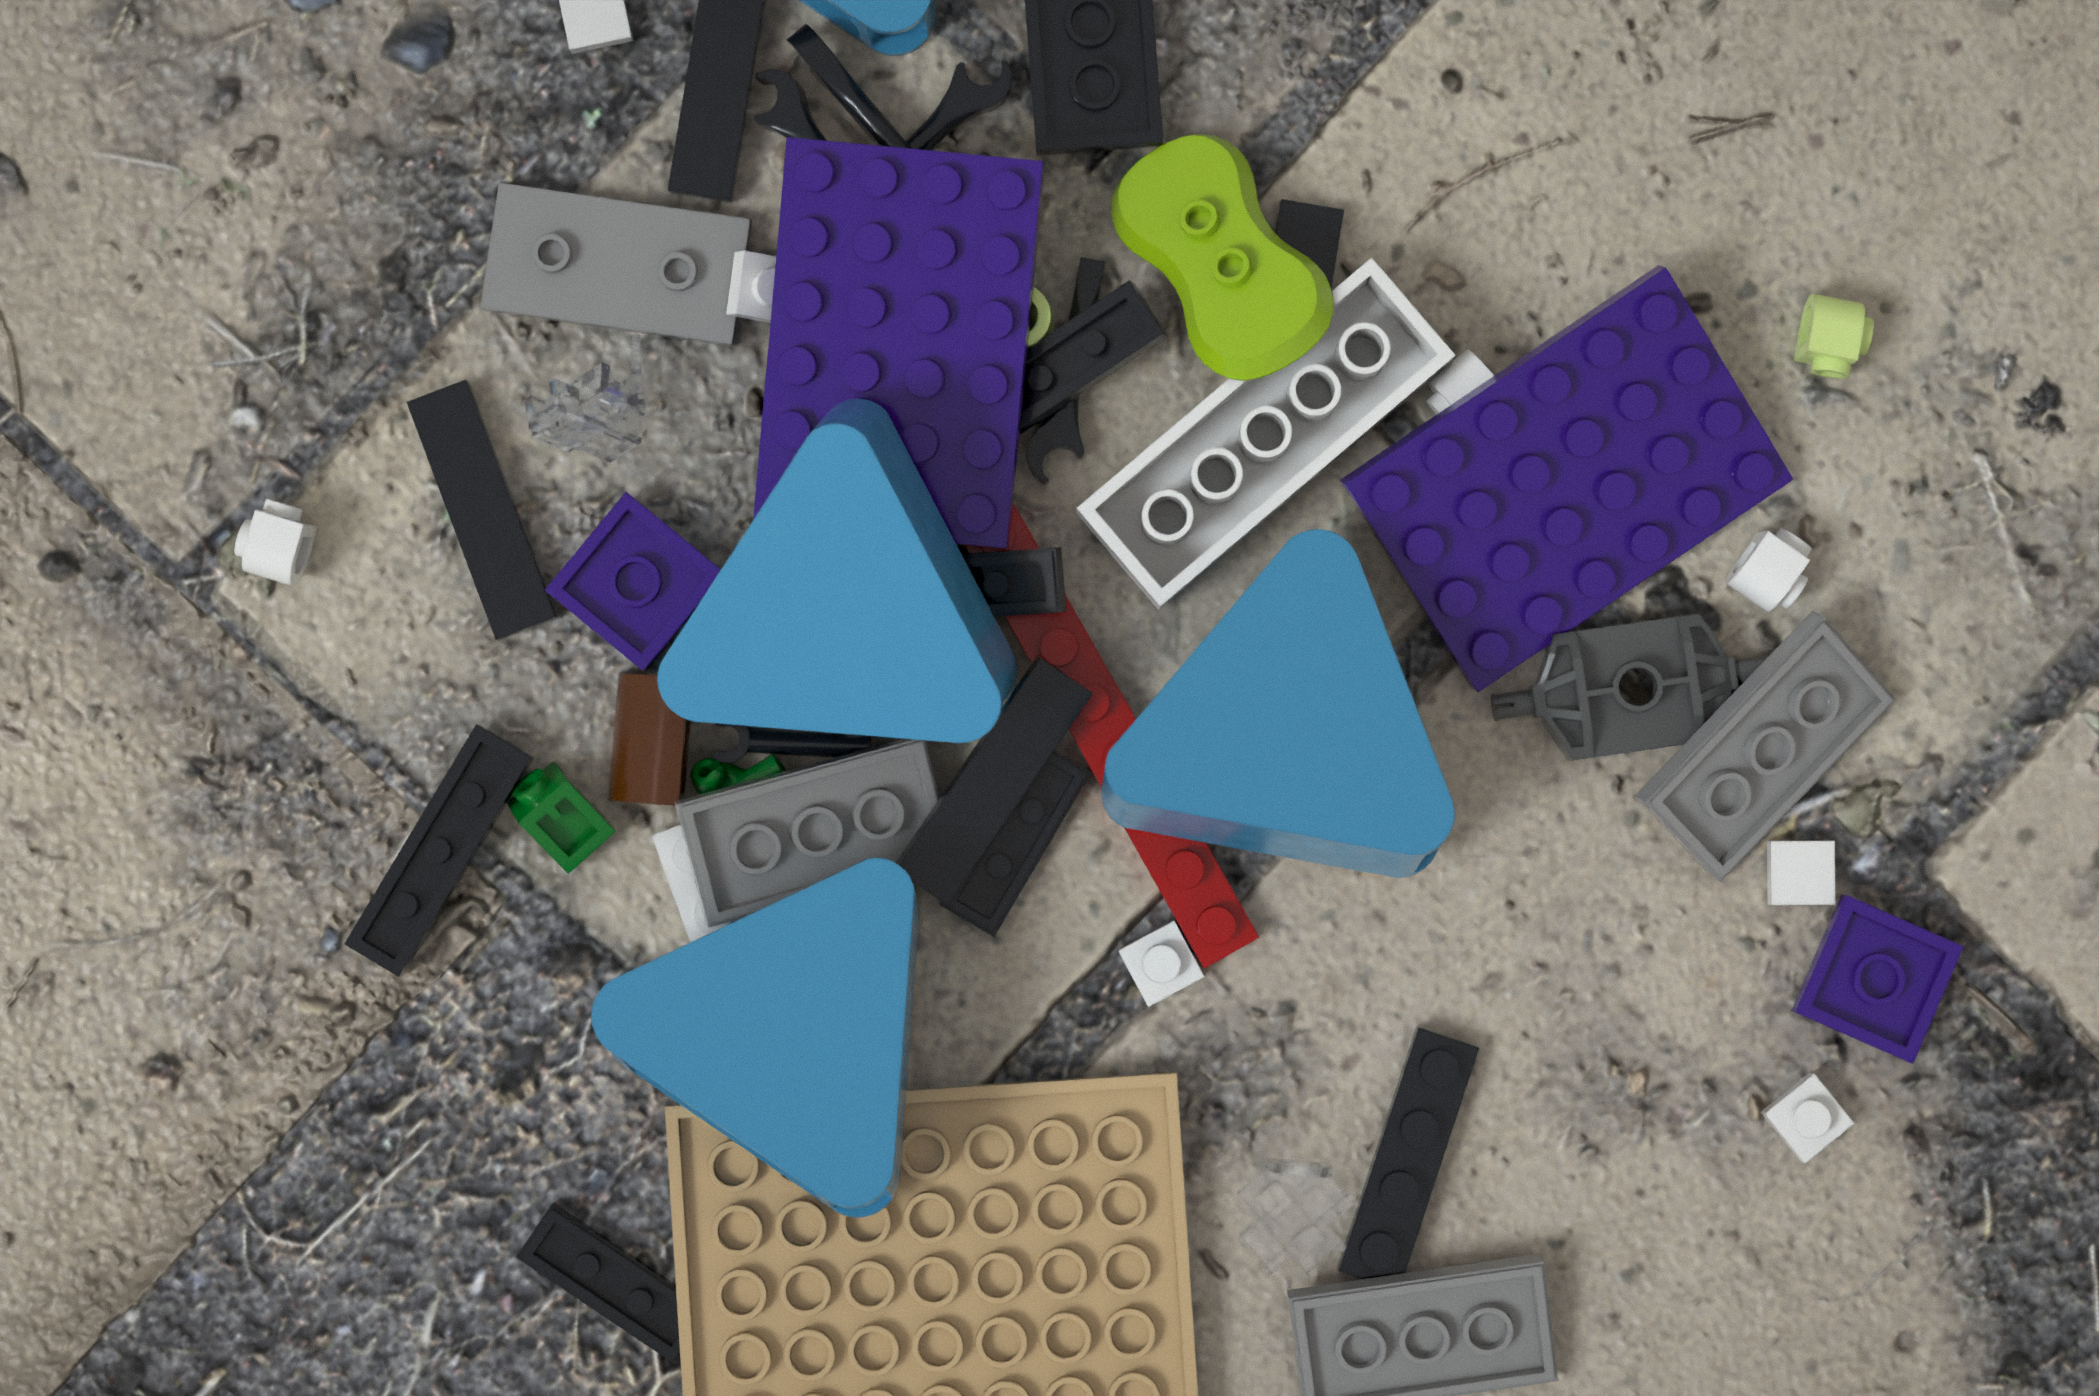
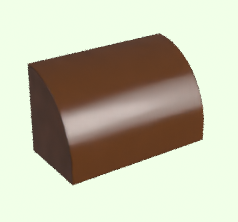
M618 674L608 800L675 806L674 801L685 799L691 721L680 717L666 705L659 692L657 675Z

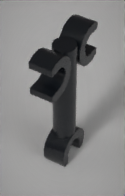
M715 723L716 726L733 727L739 734V743L731 751H713V758L725 763L739 761L747 753H774L779 755L835 758L871 748V736L752 728L743 725Z

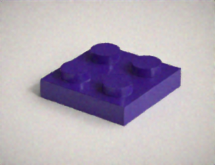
M625 492L547 586L545 591L632 663L646 672L689 620L721 569L629 493Z
M1841 894L1791 1011L1913 1064L1964 946L1853 897Z

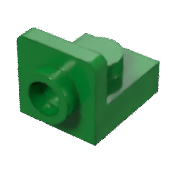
M551 762L543 770L540 768L535 769L524 776L516 785L513 797L507 803L517 822L567 874L573 871L616 832L611 823L571 783L564 771L555 762Z

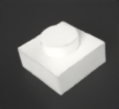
M746 250L734 252L726 315L770 323L776 256Z
M1174 920L1118 949L1148 1007L1204 978L1199 965Z
M1811 1072L1761 1111L1762 1115L1802 1163H1807L1855 1124L1818 1077Z

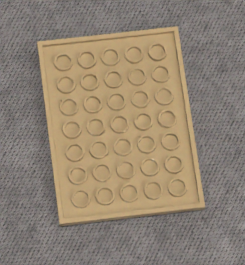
M1177 1072L906 1089L899 1187L895 1197L886 1208L877 1214L863 1218L847 1217L834 1211L680 1104L665 1106L683 1396H1198Z

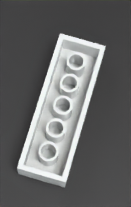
M1372 257L1332 291L1334 313L1330 326L1321 340L1310 351L1273 374L1246 381L1234 379L1225 381L1077 507L1076 514L1158 610L1445 368L1456 356Z

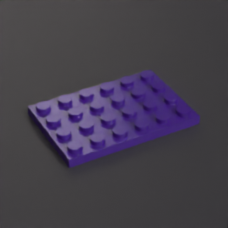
M787 137L753 520L808 435L828 412L845 400L865 399L878 404L888 413L955 543L997 548L1009 547L1045 170L1044 161Z
M1658 265L1340 479V482L1472 689L1480 692L1548 646L1553 634L1569 632L1794 479L1666 267Z

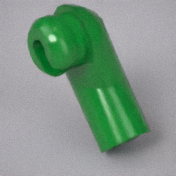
M774 753L747 770L729 763L719 762L714 758H704L694 764L690 778L697 793L703 794L787 770Z

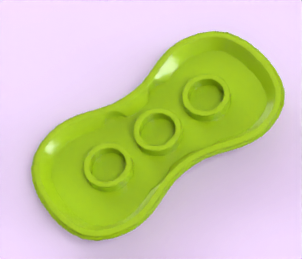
M1195 133L1184 135L1150 151L1136 161L1122 175L1114 188L1111 198V217L1117 235L1133 253L1160 270L1171 282L1182 303L1191 346L1197 357L1208 368L1228 379L1241 381L1258 379L1287 367L1305 355L1321 340L1330 326L1334 313L1333 294L1329 281L1319 266L1280 239L1269 226L1260 209L1253 172L1247 159L1238 148L1227 140L1212 134Z

